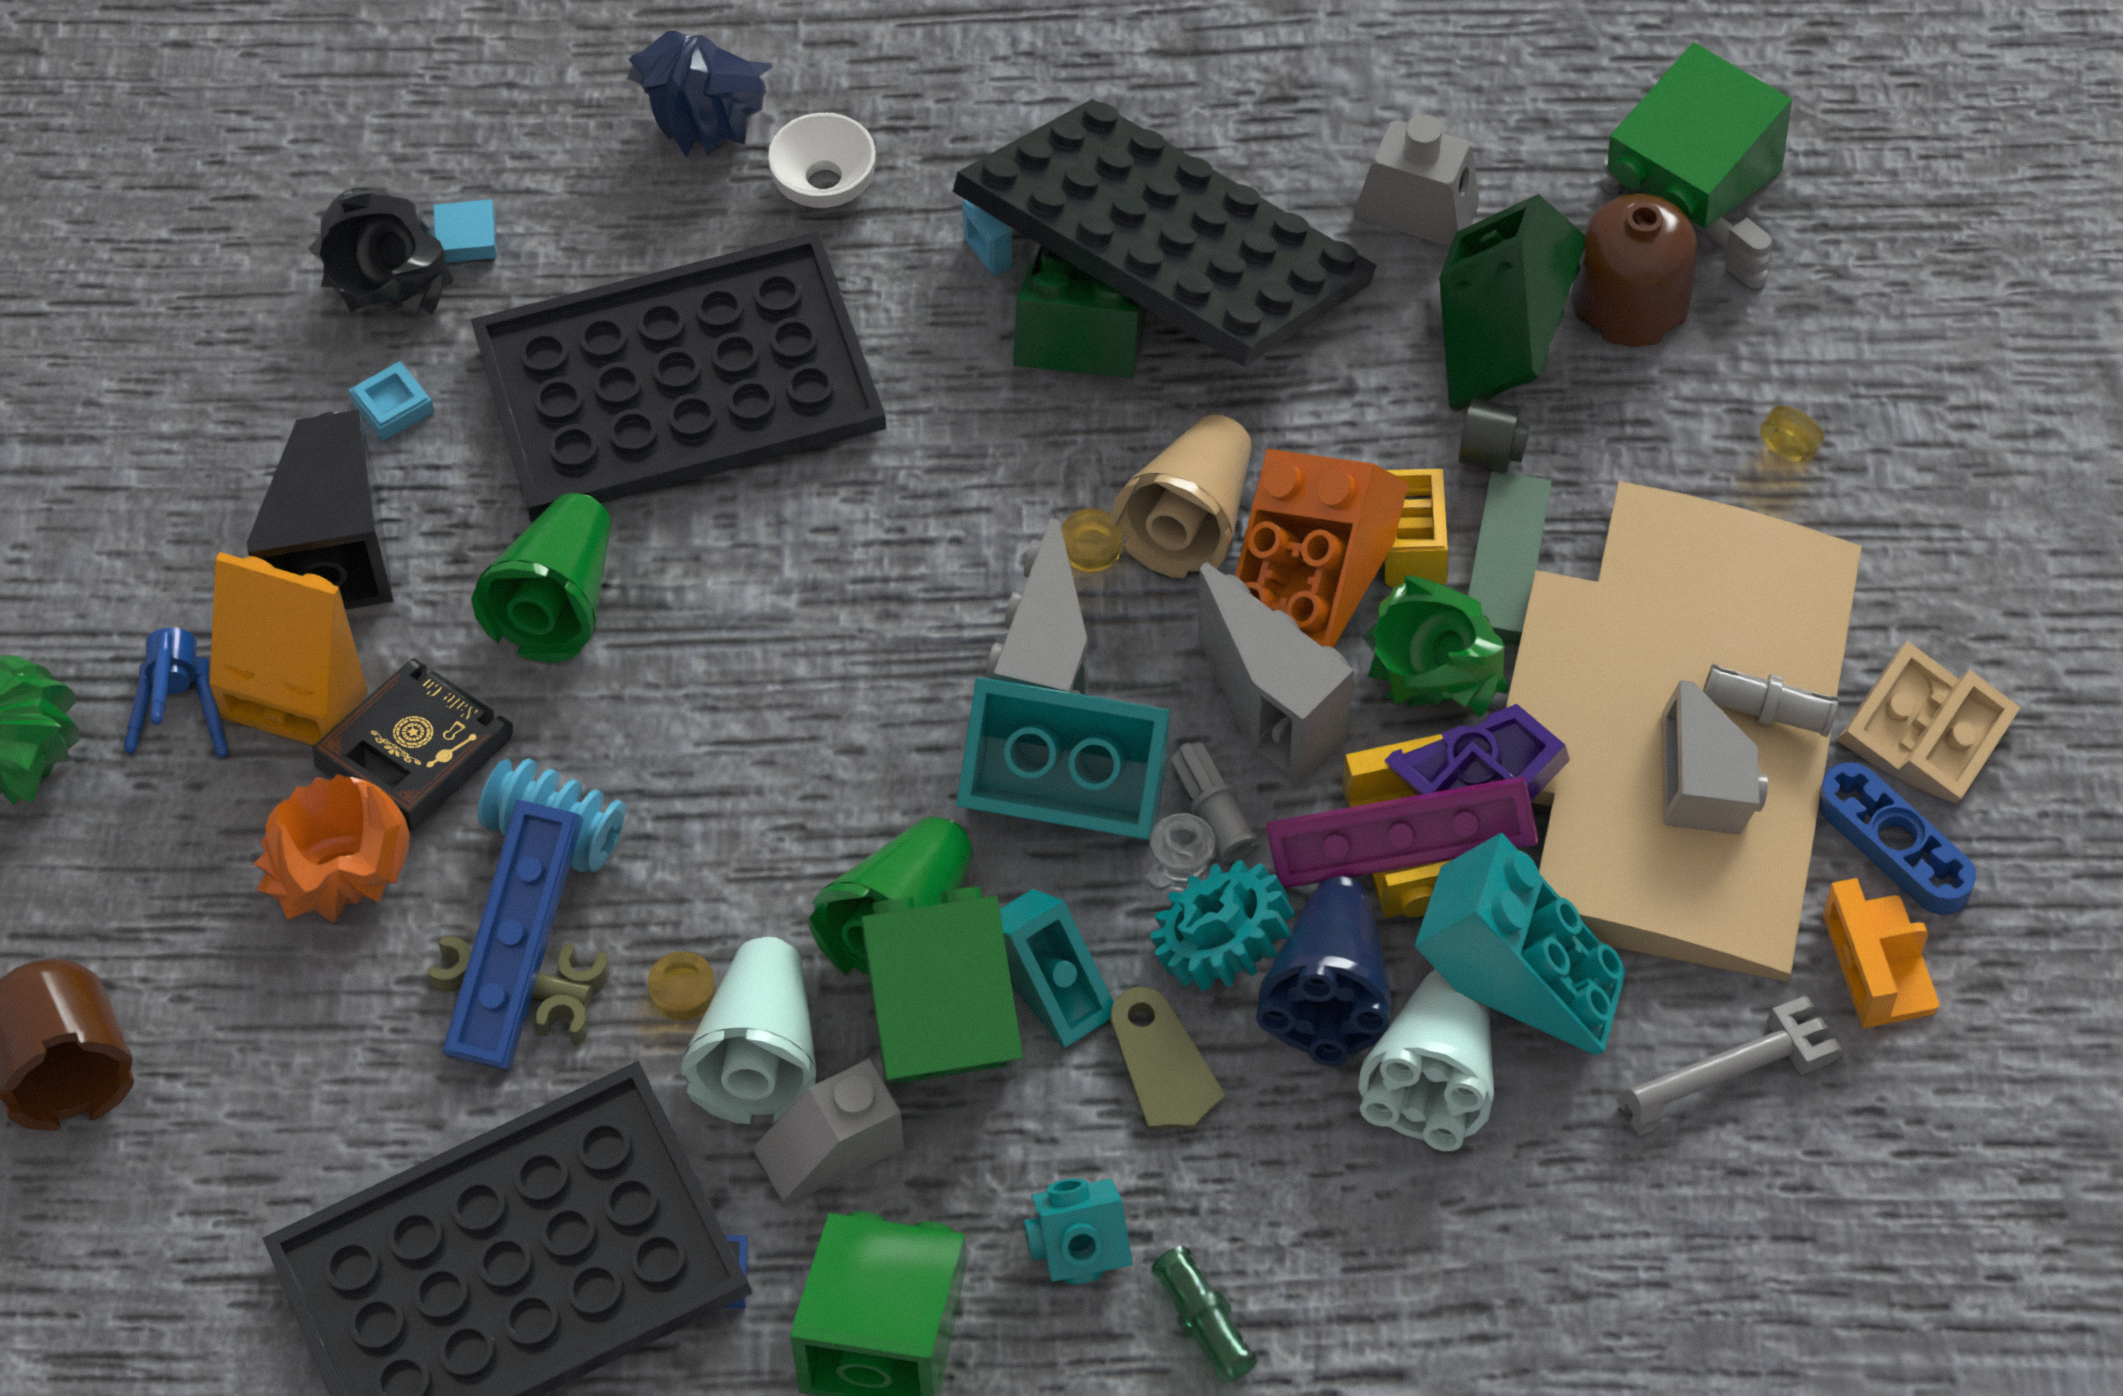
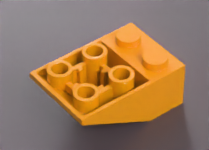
M219 552L215 559L210 687L221 718L314 746L363 702L368 690L338 586H334L325 578L315 574L300 576L274 568L268 562L257 557L247 556L239 558Z

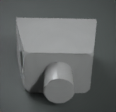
M1417 115L1408 122L1400 120L1390 122L1371 163L1354 210V218L1451 247L1455 233L1471 225L1479 207L1472 146L1466 140L1443 134L1442 125L1439 120L1430 115Z

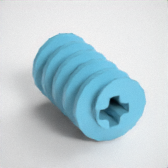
M506 758L498 762L482 790L478 803L477 818L480 825L491 831L500 829L502 836L506 837L516 799L580 814L584 820L570 867L578 872L598 871L606 863L619 841L626 815V804L617 799L602 813L604 794L601 791L594 789L588 793L582 802H579L582 793V783L575 779L566 782L562 789L557 792L560 782V774L550 768L535 782L538 772L537 762L528 758L522 761L515 771H512L511 760Z

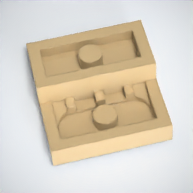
M1906 641L1887 664L1837 741L1877 768L1907 784L1956 804L1962 799L2021 707L1970 669L1958 679L1913 644Z

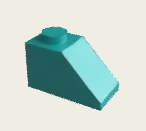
M1031 889L1000 908L1011 984L1058 1044L1066 1048L1110 1020L1114 1001L1065 901Z

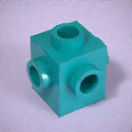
M1081 1178L1063 1179L1050 1184L1046 1192L1031 1195L1035 1218L1023 1220L1027 1247L1031 1261L1043 1260L1051 1282L1063 1280V1282L1068 1284H1084L1100 1278L1103 1275V1271L1133 1265L1123 1202L1112 1178L1090 1183Z

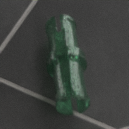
M1185 1246L1175 1247L1162 1254L1153 1263L1151 1272L1159 1280L1177 1309L1179 1315L1177 1316L1176 1323L1186 1337H1194L1214 1369L1215 1376L1219 1382L1222 1381V1383L1227 1384L1241 1379L1255 1367L1258 1358L1250 1350L1230 1318L1231 1305L1222 1292L1212 1289L1195 1262L1189 1248L1187 1249Z

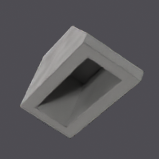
M1680 680L1662 711L1664 825L1740 835L1754 812L1762 811L1767 797V776L1765 773L1759 772L1758 746L1694 682Z
M869 1058L809 1087L755 1144L753 1154L782 1206L786 1207L904 1149L901 1111Z

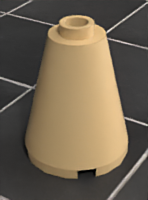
M1208 415L1201 418L1121 488L1113 503L1111 519L1114 528L1119 523L1127 537L1122 545L1132 557L1150 570L1171 578L1184 579L1188 572L1200 571V567L1205 562H1208L1216 569L1224 562L1232 545L1252 449L1250 436L1243 426L1223 415Z

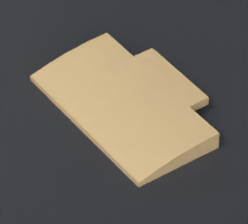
M1618 481L1598 582L1535 570L1506 708L1518 704L1566 745L1570 761L1531 801V803L1552 807L1539 874L1560 897L1566 898L1575 906L1581 920L1602 943L1615 948L1789 982L1831 731L1828 737L1821 736L1820 733L1772 721L1770 726L1756 723V716L1719 707L1758 746L1759 772L1766 774L1768 782L1767 797L1762 811L1754 812L1739 835L1664 825L1662 711L1680 680L1694 682L1703 691L1712 663L1722 668L1767 679L1769 674L1783 677V684L1827 696H1837L1862 549L1861 545L1743 508L1678 492Z

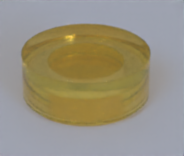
M1783 405L1775 406L1770 410L1759 430L1762 440L1768 448L1777 455L1798 463L1811 461L1825 440L1824 432L1816 421L1798 409Z
M1088 508L1071 514L1064 521L1061 529L1071 566L1082 571L1096 572L1109 568L1119 559L1123 547V533L1119 523L1114 528L1111 519L1112 514L1101 509Z
M680 951L670 953L659 959L649 973L648 987L652 1004L661 1015L672 1020L684 1021L699 1017L707 1011L716 994L714 973L710 964L703 957L692 952Z

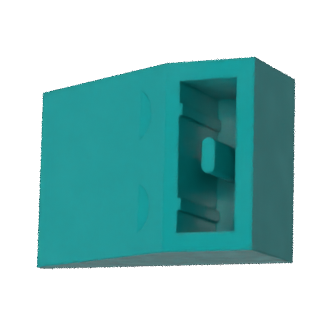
M1502 832L1441 866L1414 945L1458 993L1597 1056L1603 1053L1626 974V969L1622 965L1616 951L1608 944L1602 943L1581 920L1575 906L1555 892L1539 874L1534 861L1526 853L1518 851Z

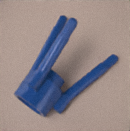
M162 628L150 633L147 637L145 663L139 666V684L127 728L128 731L124 743L125 752L131 754L137 748L151 692L150 721L154 725H159L163 721L167 694L182 693L188 689L191 682L196 683L215 752L220 758H225L228 755L229 750L224 736L225 733L210 687L209 660L196 656L197 640L190 632L179 628Z

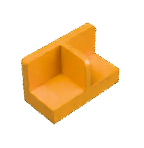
M1857 878L1833 882L1823 911V918L1862 1029L1936 1014L1939 1000L1922 956L1928 938L1925 924L1921 922L1910 923L1903 901L1897 895L1865 901Z

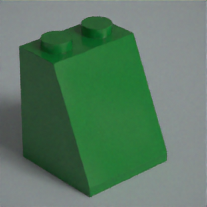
M1693 42L1610 135L1607 171L1612 173L1627 188L1638 189L1645 194L1660 196L1681 209L1690 221L1706 229L1776 177L1783 169L1792 99Z
M980 887L959 888L941 892V904L918 908L914 907L913 897L895 898L873 903L874 914L861 917L885 1086L1014 1066L1023 1059L997 895L982 898Z
M853 1211L847 1215L828 1213L790 1335L799 1393L815 1396H940L967 1265L965 1234L954 1232L950 1227L932 1221L919 1222L915 1226L887 1222L883 1217L867 1211Z

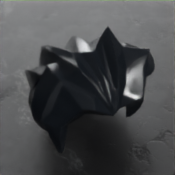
M366 187L347 190L334 199L321 218V234L309 247L310 252L323 262L321 287L337 288L350 313L369 305H383L390 311L404 306L415 313L418 312L420 306L432 315L439 303L442 288L451 285L453 277L446 268L444 249L431 228L427 226L426 221L422 220L423 216L418 212L416 205L408 199L392 197L383 191Z

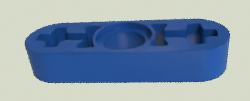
M1846 762L1837 764L1827 771L1820 789L1819 810L1831 825L1925 910L1934 914L1949 915L1960 911L1966 906L1976 881V871L1973 863L1964 853L1866 766ZM1839 789L1846 794L1857 790L1861 793L1860 801L1851 797L1843 802L1837 797ZM1866 814L1871 817L1869 824L1863 823ZM1889 826L1903 828L1911 834L1914 845L1905 850L1891 849L1882 843L1878 832ZM1924 852L1929 853L1927 863L1921 858ZM1950 875L1956 879L1954 887L1946 883L1938 888L1931 883L1933 876L1943 879Z

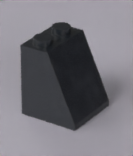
M359 410L341 413L326 412L316 417L296 420L247 540L249 556L260 558L271 564L274 568L300 576L304 574L321 576L334 586H338L345 610L394 602L378 482Z

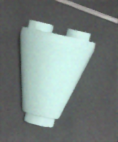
M1436 969L1430 972L1363 1061L1358 1084L1362 1097L1360 1105L1362 1116L1373 1125L1390 1127L1403 1135L1425 1140L1429 1146L1436 1150L1453 1151L1459 1149L1465 1137L1475 1134L1488 1121L1491 1112L1494 1082L1489 1007L1458 993Z

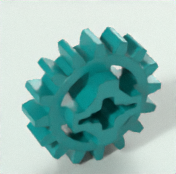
M1237 860L1229 872L1223 873L1220 866L1215 864L1211 866L1209 878L1202 881L1194 875L1187 878L1189 887L1182 893L1171 892L1167 896L1173 907L1171 910L1156 913L1154 918L1161 928L1150 934V939L1157 948L1154 953L1169 976L1174 974L1179 984L1183 987H1186L1195 980L1201 991H1207L1215 978H1221L1225 986L1230 987L1233 986L1235 973L1244 970L1247 974L1253 976L1258 973L1255 963L1262 957L1274 959L1278 953L1272 943L1274 940L1289 937L1291 932L1284 921L1294 916V910L1287 901L1290 897L1275 874L1269 875L1264 865L1260 863L1248 870L1243 860Z

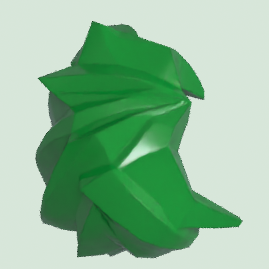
M1406 575L1404 577L1405 582L1395 586L1391 594L1380 602L1377 622L1362 636V639L1374 652L1368 677L1391 683V688L1384 698H1394L1395 705L1408 702L1407 707L1429 703L1437 706L1448 700H1454L1465 708L1469 704L1479 718H1481L1489 707L1495 692L1507 693L1508 685L1503 675L1504 644L1502 639L1494 633L1489 619L1483 615L1479 601L1431 580Z
M1 655L0 794H4L13 805L20 798L34 803L41 778L50 776L54 764L69 761L68 750L79 741V729L66 715V712L76 703L74 692L65 683L52 680L50 671L44 666L34 664L19 656Z

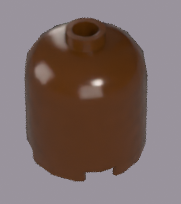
M1649 194L1623 195L1600 206L1586 225L1584 233L1585 248L1579 262L1581 269L1574 280L1571 300L1576 317L1580 321H1584L1585 318L1590 325L1603 331V340L1608 343L1628 347L1657 344L1662 341L1663 333L1675 328L1678 324H1683L1688 317L1698 249L1692 222L1673 203L1660 196Z
M52 958L32 961L14 968L0 979V1099L4 1104L8 1118L27 1129L55 1131L61 1128L58 1119L74 1117L88 1111L90 1120H96L119 1105L134 1086V1077L131 1071L133 1058L110 998L96 973L74 961Z

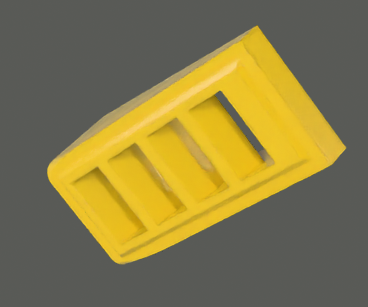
M1443 469L1386 470L1409 483L1406 497L1431 496V499L1404 501L1394 544L1384 560L1386 585L1395 587L1405 582L1404 577L1406 575L1428 579L1445 585L1448 581V547Z

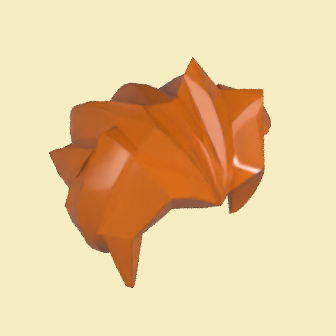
M337 774L332 780L316 777L309 786H296L288 801L286 802V799H284L269 814L266 823V836L260 840L265 853L253 864L265 872L256 890L278 900L286 919H292L316 911L334 924L342 914L346 903L356 905L363 897L379 902L386 884H397L409 850L410 833L406 820L398 806L378 786L363 779L344 777Z

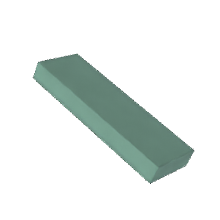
M1491 471L1468 596L1481 603L1483 615L1487 616L1494 633L1502 641L1520 644L1535 570H1537L1552 480Z

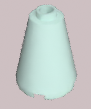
M775 937L757 938L747 941L738 949L684 1054L681 1072L682 1077L685 1076L688 1082L687 1093L694 1103L711 1115L734 1123L751 1125L752 1115L774 1114L772 1123L774 1124L809 1087L817 1084V1070L802 958L794 947Z

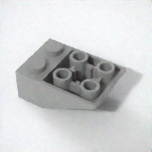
M1050 518L1042 541L1032 540L1024 564V577H1028L1023 592L1014 591L1011 595L1005 617V628H1008L1009 632L1004 644L996 642L993 645L987 663L986 678L1088 695L1087 635L1060 521Z
M1205 562L1200 567L1198 639L1249 750L1299 787L1348 739L1354 670L1337 650L1329 646L1322 647L1301 632L1297 623L1288 614L1280 610L1273 611L1252 596L1248 587L1239 578L1231 574L1224 575L1208 562Z

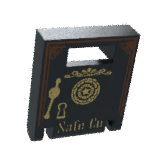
M413 658L312 747L314 765L332 779L338 774L344 777L363 779L378 786L398 806L406 820L408 830L412 832L506 745L513 734V723L503 716H498L494 719L493 709L437 672L431 671L427 674V666ZM364 748L406 777L395 788H392L364 769L366 767Z

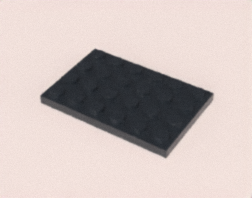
M1094 99L1081 104L957 172L952 190L953 193L1243 367L1369 286L1377 267L1376 264L1359 255L1351 245L1333 240L1309 226L1303 217L1285 212L1261 198L1255 189L1237 184L1213 170V167L1207 161L1189 156L1167 143L1159 133L1143 129L1119 115L1113 106L1097 102Z
M819 231L471 319L474 336L531 522L535 521L559 496L567 493L588 495L601 504L886 429V417Z
M639 1060L262 1238L330 1396H542L753 1294L749 1282Z

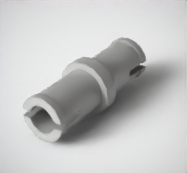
M1714 663L1710 666L1703 692L1717 706L1756 716V723L1770 726L1772 721L1820 733L1821 736L1828 737L1838 706L1837 696H1827L1783 684V677L1769 674L1768 678L1764 679L1722 668Z

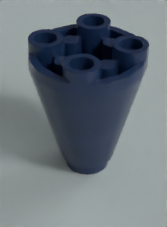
M1339 876L1322 881L1309 897L1293 925L1289 937L1284 941L1278 955L1261 982L1256 1021L1264 1031L1273 1033L1285 1044L1309 1053L1313 1061L1326 1066L1340 1065L1348 1059L1349 1054L1358 1053L1375 1045L1389 1027L1392 1008V997L1374 908L1368 892L1360 882L1348 877Z

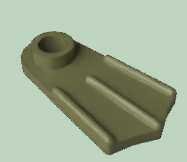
M1134 987L1121 993L1114 1001L1111 1009V1024L1147 1129L1149 1131L1167 1128L1194 1130L1210 1111L1224 1102L1225 1093L1169 1002L1160 992L1148 987ZM1136 1012H1145L1153 1018V1022L1148 1026L1138 1027L1130 1022L1129 1017Z

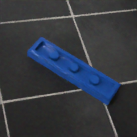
M516 799L442 1053L447 1057L507 1072L511 1071L584 820L580 814Z

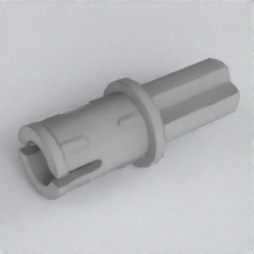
M1201 742L1183 744L1179 747L1180 750L1172 756L1171 764L1192 801L1190 805L1191 815L1196 820L1203 821L1224 863H1235L1237 860L1247 858L1257 850L1259 841L1256 835L1252 833L1236 803L1238 799L1237 789L1233 784L1225 783L1204 744Z

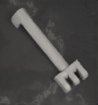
M1607 154L1604 158L1602 186L1609 193L1622 192L1627 187L1622 185L1612 173L1607 171ZM1720 217L1706 229L1692 222L1694 226L1727 251L1725 269L1749 288L1757 289L1766 284L1772 241L1768 233L1747 217L1735 226L1723 217Z
M1804 996L1772 1008L1766 1023L1773 1033L1620 1092L1617 1103L1623 1113H1633L1630 1124L1636 1134L1641 1136L1658 1127L1663 1118L1664 1104L1786 1056L1789 1057L1801 1076L1836 1061L1843 1054V1049L1836 1039H1830L1814 1046L1811 1045L1823 1039L1829 1033V1028L1820 1017L1799 1025L1797 1024L1810 1017L1815 1011V1007L1810 999Z

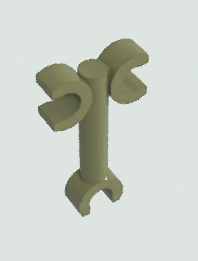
M441 937L438 944L442 956L448 959H455L458 963L450 969L429 966L427 971L429 982L432 987L439 991H457L461 989L471 950L467 943L458 937ZM566 944L560 950L557 958L560 977L539 972L532 998L543 1000L536 1013L539 1035L547 1037L555 1020L561 1017H568L573 1019L569 1029L571 1041L573 1044L580 1045L589 1031L586 1010L591 1003L593 992L601 989L607 982L610 975L607 954L598 952L595 963L590 969L577 971L573 969L577 959L574 945Z

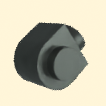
M1473 399L1466 416L1458 463L1506 473L1510 468L1511 461L1522 463L1529 433V426L1519 425L1522 408Z

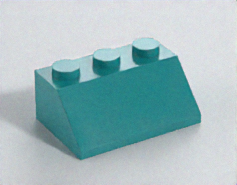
M976 677L956 806L1149 840L1157 829L1167 767L1170 709Z

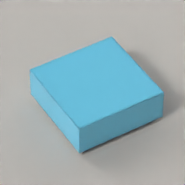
M492 199L433 205L434 232L444 249L446 263L497 258L495 210Z
M963 199V235L966 242L987 270L993 273L994 276L1013 268L1011 229L1007 224Z
M401 361L348 390L351 402L382 442L435 413L432 400Z

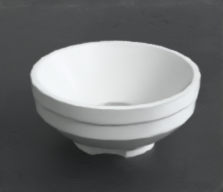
M814 113L796 118L778 131L769 146L768 162L775 185L788 199L800 205L813 208H829L853 200L868 187L874 175L876 150L872 137L857 121L835 113ZM822 170L835 172L841 177L838 184L828 189H818L808 183L811 175Z

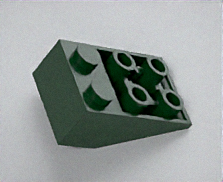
M1539 194L1455 233L1439 276L1449 407L1455 412L1468 407L1473 399L1489 401L1497 394L1521 384L1532 383L1543 373L1547 366V353L1555 330L1564 318L1565 312L1563 307L1570 287L1581 269L1579 262L1585 248V234Z
M1035 242L1016 300L1013 366L1133 379L1140 355L1147 309Z

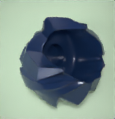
M667 31L642 52L636 53L628 59L633 65L627 79L641 85L645 93L649 95L651 109L659 128L669 140L673 137L675 138L678 146L687 158L696 139L702 144L707 156L723 140L745 145L750 118L763 109V98L767 94L765 83L760 76L773 68L772 63L752 62L717 47L703 35L688 36L677 31Z

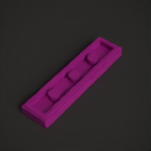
M1525 776L1268 822L1266 825L1276 877L1284 889L1321 883L1331 877L1350 878L1452 860L1501 832L1515 848L1537 845L1538 842Z

